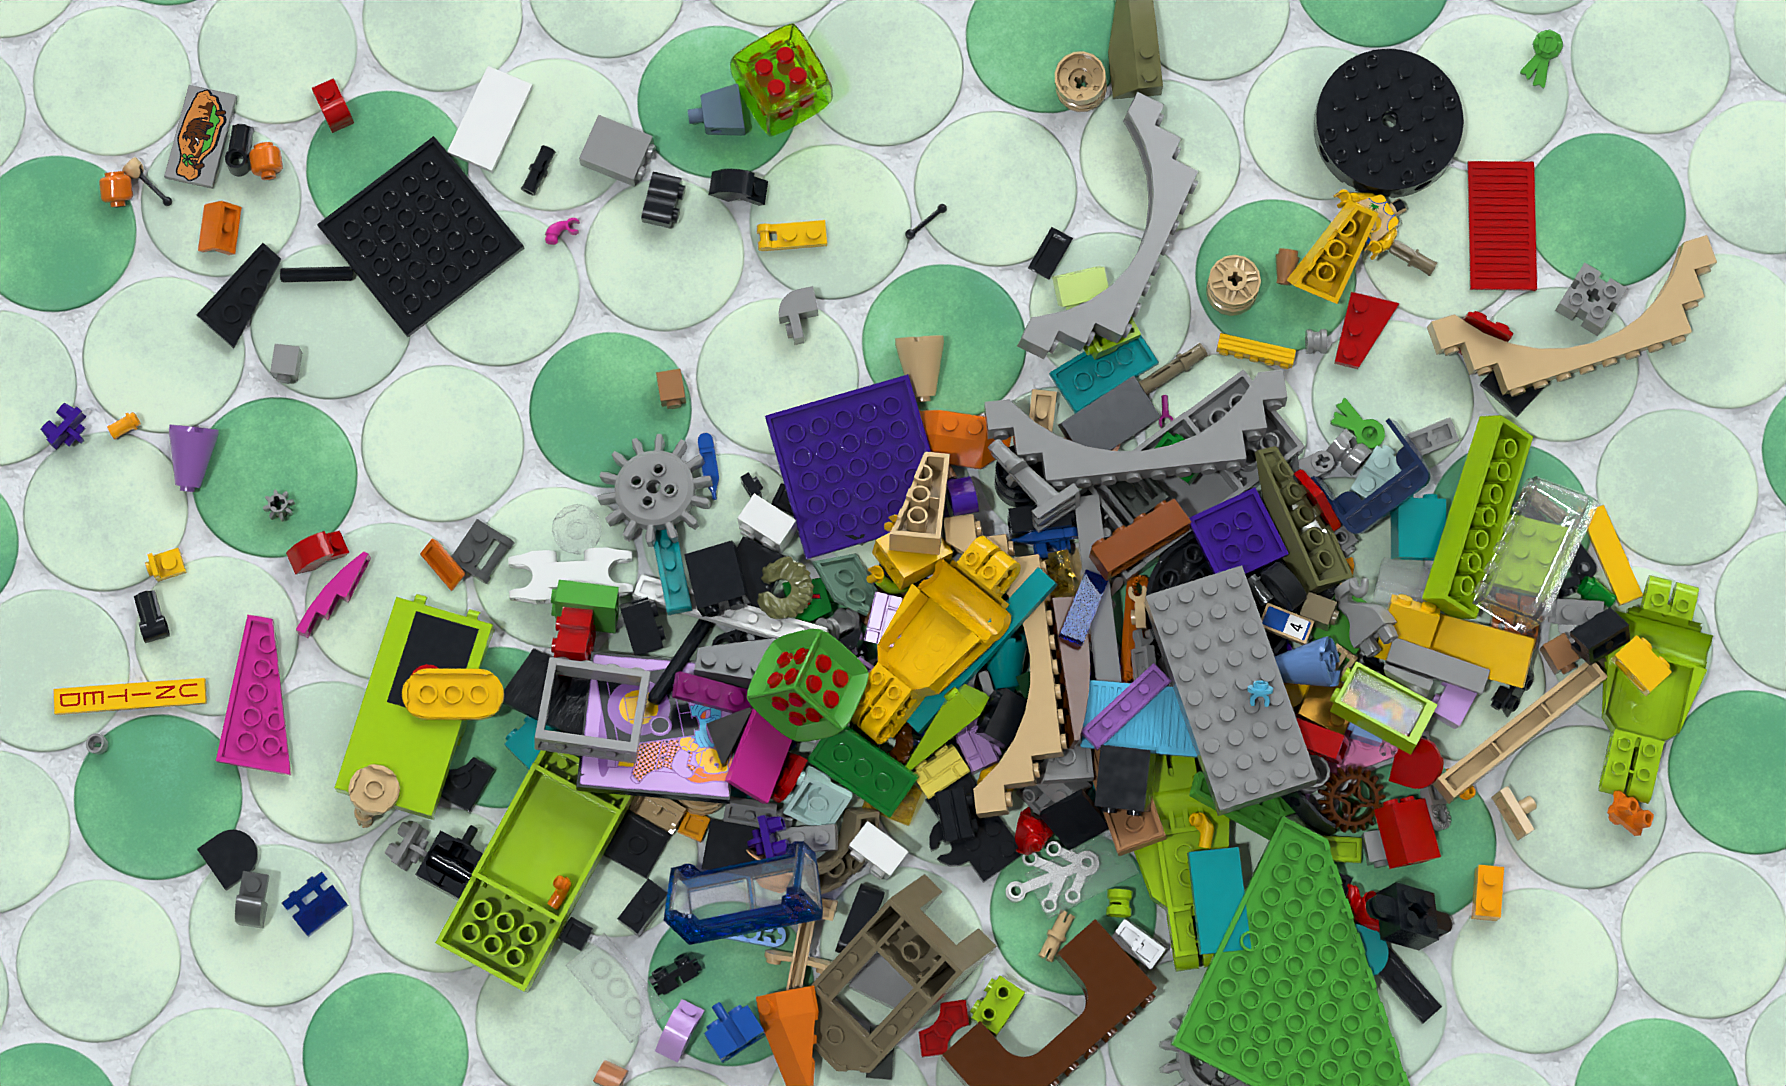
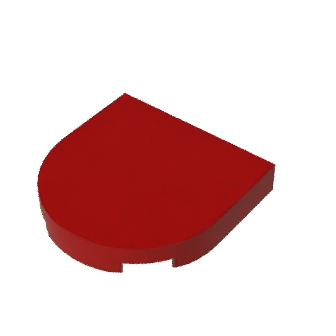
M1400 732V733H1402V734H1404V735H1406V736H1408V737H1409V735H1410V734L1405 733V732ZM1420 737L1411 755L1396 748L1389 781L1413 789H1424L1432 785L1441 776L1444 765L1443 757H1441L1435 743Z
M790 752L787 753L771 794V800L780 803L790 794L808 761L807 759Z

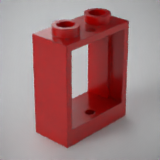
M1296 718L1309 755H1318L1328 762L1341 766L1350 744L1346 736Z

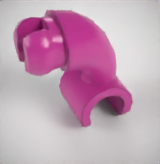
M569 218L567 221H559L550 225L545 232V242L550 245L557 244L558 237L563 230H568L571 235H577L579 231L577 229H570V226L574 223L580 224L579 220Z

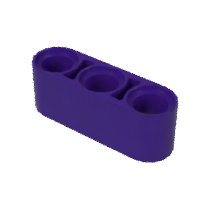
M971 477L948 480L947 496L953 515L959 516L979 512L977 495Z

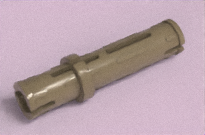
M1198 343L1189 351L1183 354L1179 353L1176 355V359L1147 378L1139 381L1146 395L1183 371H1189L1191 366L1207 357L1205 348L1201 343Z

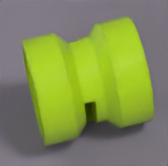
M1108 889L1107 898L1109 899V906L1106 908V916L1118 918L1131 917L1132 909L1129 907V901L1132 900L1133 891Z

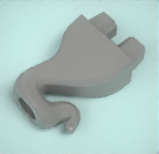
M1356 577L1350 578L1334 590L1335 600L1339 610L1349 621V637L1353 647L1360 648L1366 657H1374L1381 651L1376 642L1377 638L1380 637L1383 644H1389L1398 638V634L1393 626L1397 622L1391 613L1382 606L1354 601L1352 595L1356 598H1361L1367 594L1369 579H1362L1361 586H1359Z

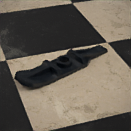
M1298 790L1280 796L1314 831L1325 836H1331L1337 832L1336 824L1323 817L1316 809L1317 805L1314 802L1311 804L1301 791Z

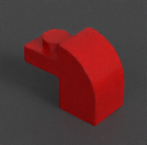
M339 530L327 534L325 531L313 534L293 545L286 552V555L296 575L316 570L325 561L345 557L350 552Z

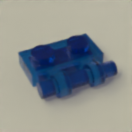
M322 871L315 877L311 876L308 878L305 885L296 892L293 890L288 894L289 897L282 902L287 911L295 904L299 908V911L292 917L308 937L349 906L333 885L325 891L320 885L328 879ZM314 890L318 896L306 905L302 899Z

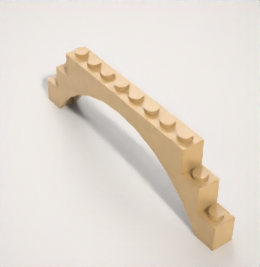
M1707 235L1684 242L1678 247L1667 281L1646 311L1619 332L1594 343L1570 348L1546 349L1511 344L1481 332L1455 314L1432 321L1427 326V330L1436 355L1444 353L1445 356L1458 352L1460 348L1469 375L1477 373L1478 376H1483L1492 372L1493 368L1502 395L1511 394V397L1526 392L1525 388L1533 386L1534 389H1539L1547 386L1550 380L1557 379V382H1561L1571 378L1572 373L1580 372V375L1594 371V367L1601 364L1603 367H1608L1616 364L1617 359L1623 357L1626 360H1630L1640 356V352L1645 350L1652 353L1661 350L1664 344L1671 342L1672 346L1685 342V338L1692 331L1684 310L1688 311L1698 307V303L1704 298L1697 276L1711 272L1710 268L1717 263Z
M974 514L944 518L946 543L951 545L952 549L961 555L978 536L983 535L981 521H977ZM1006 534L987 536L1002 551L1006 552L1009 556H1015L1014 542L1009 541ZM1039 554L1013 558L1021 565V570L1005 592L1009 598L1037 567L1041 568L1048 575L1046 561H1042ZM1050 594L1022 623L1030 653V688L1026 710L1016 736L1000 762L973 789L976 814L979 818L1008 815L1009 807H1013L1011 791L1007 792V789L1036 786V778H1040L1039 763H1034V760L1064 757V749H1068L1066 733L1062 734L1061 724H1065L1063 709H1059L1058 699H1062L1060 684H1056L1055 675L1059 674L1057 659L1053 660L1052 650H1056L1055 635H1050L1049 628L1050 625H1053L1052 610H1047L1046 602L1051 600Z

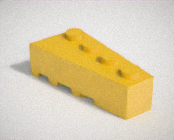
M1349 199L1288 277L1287 281L1295 287L1338 304L1379 213Z

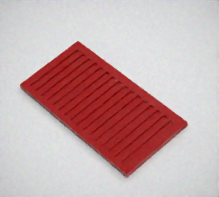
M1468 161L1470 290L1536 291L1534 162Z

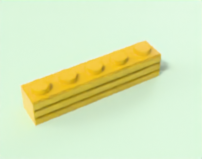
M1220 333L1216 352L1224 356L1230 354L1234 355L1237 359L1247 358L1251 362L1261 361L1265 365H1278L1282 369H1289L1293 366L1296 350Z

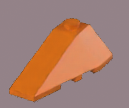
M814 986L757 996L756 1001L760 1023L786 1086H813L815 1060L812 1058L813 1044L817 1042V1035H814L815 1020H818L819 1013Z

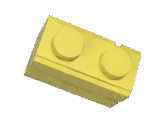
M946 743L933 752L934 756L928 760L924 759L911 770L919 776L916 783L928 799L933 797L936 792L942 791L970 772L966 763L952 744L949 746Z

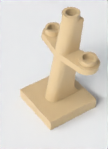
M792 891L788 892L782 911L800 914L794 951L790 953L778 950H765L764 954L766 962L770 964L780 965L781 961L791 962L786 991L803 987L807 965L815 967L816 972L822 974L832 963L831 961L810 957L809 952L816 918L833 921L838 906L837 900Z

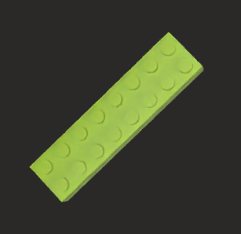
M1502 415L1479 417L1422 596L1423 600L1435 604L1437 608H1440L1447 615L1460 619L1477 618L1533 440L1532 435Z

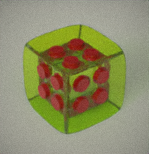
M794 23L782 26L738 51L730 60L731 75L736 84L739 85V92L760 127L769 137L795 127L819 113L832 102L833 87L812 46Z

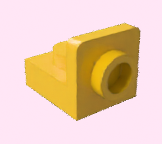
M179 548L153 555V553L147 554L149 561L145 562L148 574L149 576H154L158 582L187 573Z

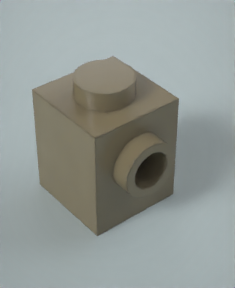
M1308 592L1307 599L1299 615L1315 621L1314 627L1328 631L1330 624L1335 626L1340 611L1336 610L1337 602Z

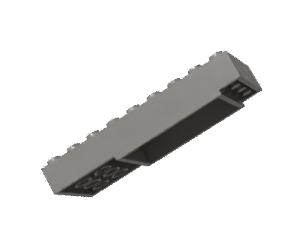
M1244 370L1240 371L1132 451L1154 449L1166 432L1173 436L1177 433L1184 439L1201 433L1222 419L1241 400L1253 381ZM1264 409L1267 425L1265 437L1257 441L1243 439L1246 452L1244 468L1235 472L1218 470L1208 475L1200 472L1190 486L1175 475L1156 480L1164 491L1167 490L1172 496L1170 500L1175 498L1188 518L1254 487H1258L1260 481L1255 456L1257 450L1276 446L1289 464L1297 453L1298 456L1302 454L1305 447L1276 410L1269 411ZM1141 479L1138 483L1150 498L1154 499L1156 496ZM1101 483L1091 484L1090 487L1079 490L1080 496L1099 494L1105 540L1111 537L1112 533L1120 526L1124 525L1127 527L1133 523V518L1107 486ZM1189 528L1187 533L1117 574L1123 578L1124 585L1133 577L1140 575L1159 561V558L1173 544L1192 534L1191 528Z
M1242 565L1145 596L1144 604L1152 624V629L1218 816L1314 786L1317 782V776ZM1254 681H1266L1269 683V686L1273 687V693L1269 694L1270 703L1268 707L1264 706V698L1261 696L1257 697L1255 705L1251 706V693L1247 691V688Z

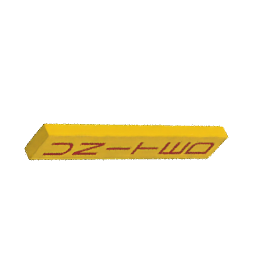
M205 678L53 689L55 715L207 704Z

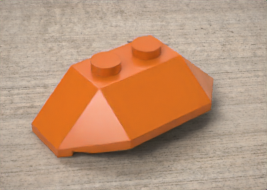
M943 410L919 411L931 452L950 454L949 465L983 469L996 460L988 449V446L995 440L994 438L988 439L985 417ZM1011 437L1001 440L1003 444L1010 447Z

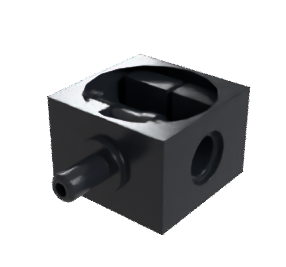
M470 825L462 839L454 838L440 830L415 874L417 878L458 901L483 853L474 849L471 845L478 829Z

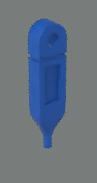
M702 433L698 437L699 453L705 462L702 465L703 476H711L713 486L708 487V489L712 493V499L717 500L716 490L719 484V473L714 442L709 433Z
M1077 527L1045 530L1039 533L1036 531L1010 539V541L1033 545L1073 540L1078 538Z

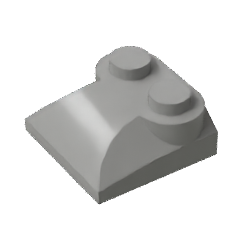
M1385 662L1383 669L1387 678L1427 699L1434 680L1433 678Z

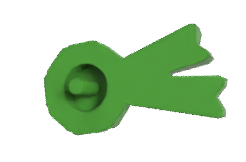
M1551 29L1541 31L1536 35L1532 44L1535 56L1520 71V74L1525 75L1527 80H1530L1534 72L1537 71L1533 86L1539 85L1541 88H1545L1549 60L1558 57L1563 49V41L1560 34Z
M1343 398L1342 403L1336 404V408L1345 416L1334 412V419L1331 420V425L1354 432V435L1357 437L1356 442L1358 444L1364 443L1369 449H1374L1376 446L1381 445L1385 438L1382 424L1374 419L1363 420L1346 398Z

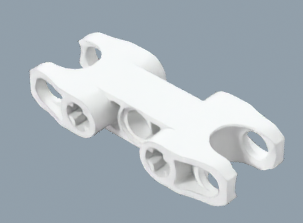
M608 547L589 548L584 550V561L557 562L556 552L550 550L531 551L508 557L510 568L527 569L533 575L532 581L528 586L510 590L509 598L511 601L527 602L535 605L552 604V589H557L559 580L619 587V598L633 595V584L616 583L609 577L610 571L615 565L632 562V552Z

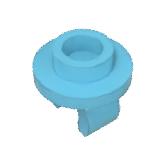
M1254 681L1252 685L1248 686L1247 691L1251 693V706L1255 705V699L1259 696L1264 698V706H1269V694L1273 693V687L1269 686L1268 682Z

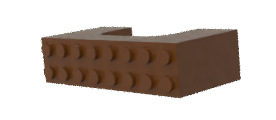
M1094 919L1059 950L1055 958L1083 990L1085 1009L1079 1017L1042 1050L1026 1057L1016 1056L1008 1052L984 1024L979 1021L942 1054L941 1060L964 1086H1059V1078L1065 1074L1066 1077H1069L1079 1068L1080 1064L1078 1061L1084 1057L1088 1060L1098 1051L1099 1047L1097 1044L1103 1040L1107 1043L1117 1034L1118 1030L1116 1027L1122 1023L1126 1026L1136 1017V1009L1140 1006L1142 1009H1145L1155 1000L1156 996L1154 993L1157 987L1101 924Z

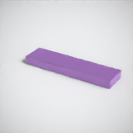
M1153 663L1082 729L1081 735L1098 751L1101 745L1107 743L1171 683V680Z

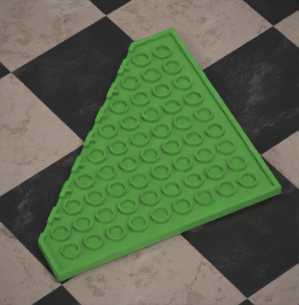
M1284 816L1280 817L1244 891L1241 902L1216 953H1214L1170 1045L1248 1086H1410L1399 1058L1400 1054L1395 1039L1392 1037L1388 1025L1389 1021L1383 1003L1380 1001L1376 989L1377 985L1371 967L1369 968L1365 956L1366 952L1360 934L1357 932L1353 920L1354 916L1348 898L1346 899L1341 885L1343 883L1337 865L1334 864L1330 852L1331 848L1328 839ZM1246 905L1249 931L1244 932L1240 937V946L1244 950L1223 952ZM1247 934H1250L1251 949L1246 948L1243 944V938Z

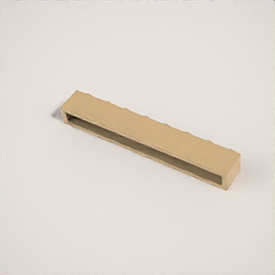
M1586 662L1438 777L1433 786L1450 804L1599 687L1608 676L1597 663L1591 666Z

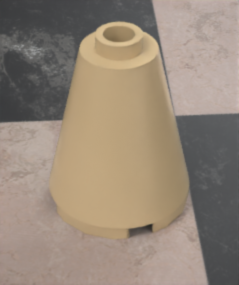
M944 336L895 338V346L904 375H909L916 402L931 401L930 396L936 395Z

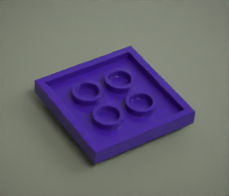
M1255 487L1189 517L1191 520L1190 528L1213 574L1242 565L1245 575H1248L1287 557L1289 554Z

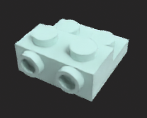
M1383 445L1382 448L1376 446L1349 491L1365 499L1402 470L1396 463V456H1394L1396 452L1386 445Z
M808 765L805 771L802 770L790 794L782 801L784 802L783 813L809 826L835 824L852 799V792L830 782V776Z

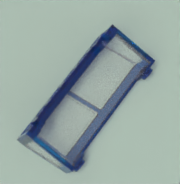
M795 841L786 846V855L702 872L692 864L673 867L670 870L663 921L688 945L821 920L823 905L816 853L804 841Z

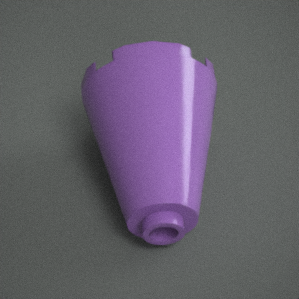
M169 425L175 485L180 486V491L195 492V487H201L219 430Z

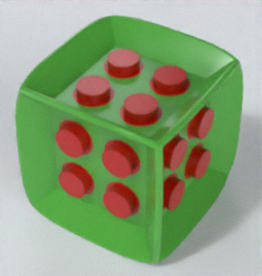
M821 629L797 631L778 637L767 648L750 682L747 700L755 711L789 739L798 742H808L828 738L843 731L852 719L867 686L869 672L864 664L831 634Z

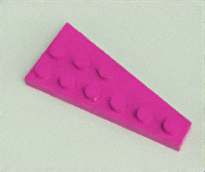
M247 614L216 762L291 776L274 621L271 618Z

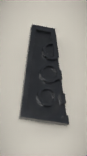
M262 243L196 316L234 349L277 270L281 258Z

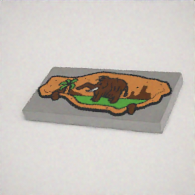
M188 85L164 175L165 179L213 189L237 100L235 94Z

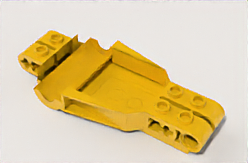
M979 536L970 544L957 562L952 560L948 564L940 558L935 564L934 574L929 579H923L918 587L911 584L877 645L878 662L869 673L867 686L850 721L861 728L877 744L885 743L890 737L894 738L926 696L941 693L989 649L995 641L1005 634L1011 623V615L1006 610L1009 604L1001 597L1019 575L1021 565L987 537Z

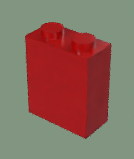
M1414 796L1399 799L1400 803H1398V799H1392L1382 802L1384 807L1374 810L1389 869L1424 863L1441 857L1425 798L1415 800Z

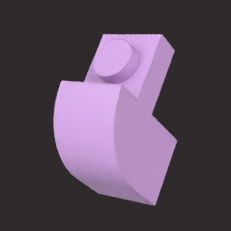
M682 999L677 1008L673 1010L661 1034L655 1052L678 1063L705 1010Z

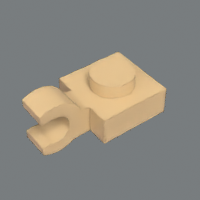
M1142 586V594L1135 596L1133 587H1129L1128 595L1135 602V610H1131V623L1136 625L1137 630L1142 629V631L1148 630L1144 602L1147 588Z

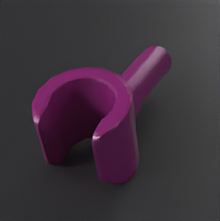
M1167 395L1161 396L1162 416L1158 420L1160 428H1162L1163 418H1168L1170 422L1173 421L1172 416L1169 415Z

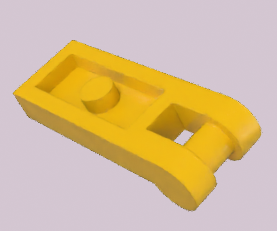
M825 220L781 224L764 223L756 226L757 234L760 235V241L758 242L759 251L827 246ZM769 234H777V240L771 241Z

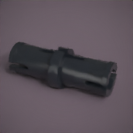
M545 145L541 146L534 163H531L528 168L530 172L521 187L522 191L532 196L536 195L543 177H546L548 174L547 168L556 153L555 150Z

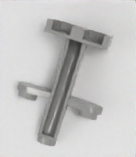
M1000 439L995 440L988 446L991 455L1009 473L1006 477V485L1010 488L1019 485L1036 503L1037 508L1032 510V522L1038 533L1080 506V491L1074 483L1058 493L1031 469L1024 459L1019 458Z

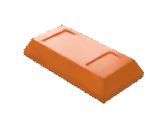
M434 538L429 541L420 553L451 591L465 576V572Z

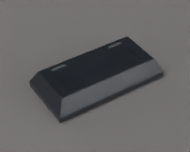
M1051 227L1028 269L1050 280L1073 238Z

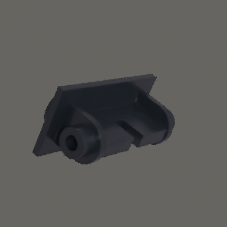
M1530 668L1524 688L1509 685L1510 687L1507 689L1500 685L1491 698L1492 703L1490 706L1498 711L1501 708L1504 715L1508 718L1511 712L1518 708L1523 693L1528 691L1533 684L1534 675Z
M692 952L680 954L673 960L674 963L667 967H658L651 973L652 976L648 977L652 986H654L653 988L658 996L662 993L666 995L679 987L675 980L676 977L680 976L682 982L686 983L699 975L698 972L702 968Z

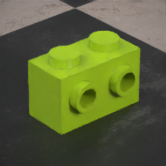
M1000 975L997 980L992 978L984 989L987 995L983 1001L978 999L970 1010L973 1014L971 1021L976 1024L981 1021L995 1037H997L1025 995L1023 990Z

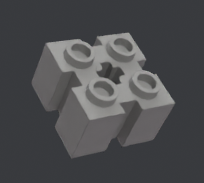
M1584 263L1555 311L1571 321L1575 316L1583 320L1581 327L1598 336L1627 288L1611 278L1606 283L1599 278L1601 275L1600 271ZM1589 296L1595 299L1593 303L1588 301Z

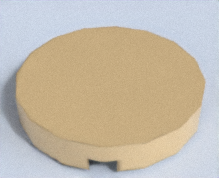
M373 764L355 772L350 779L348 791L350 801L357 810L364 814L375 816L384 814L394 807L399 798L400 787L393 771L385 766Z

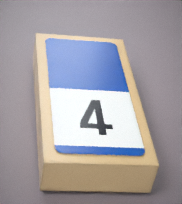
M1267 603L1261 617L1265 631L1301 645L1306 644L1315 622L1270 603Z

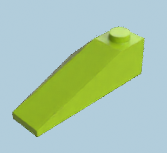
M963 684L959 689L956 687L950 689L944 695V703L905 767L912 770L980 716L989 696L966 684Z

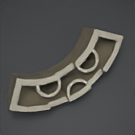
M872 808L844 809L843 822L838 834V851H827L816 860L800 865L803 883L812 896L822 895L840 887L842 882L851 874L858 872L865 863V860L861 863L850 855L851 850L848 846L867 821L876 828L879 827L880 811Z

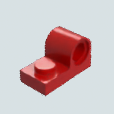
M334 78L312 87V91L332 133L354 124L350 111Z

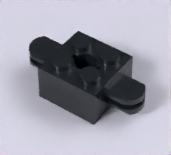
M1395 882L1377 892L1375 896L1366 902V911L1369 917L1379 921L1380 940L1419 951L1438 941L1440 936L1450 932L1452 929V920L1449 914L1436 910L1435 895L1429 891Z

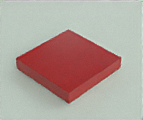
M1299 469L1296 471L1294 476L1298 483L1302 484L1307 493L1305 495L1312 507L1317 506L1321 512L1320 517L1333 531L1340 528L1341 523L1324 492L1304 470Z

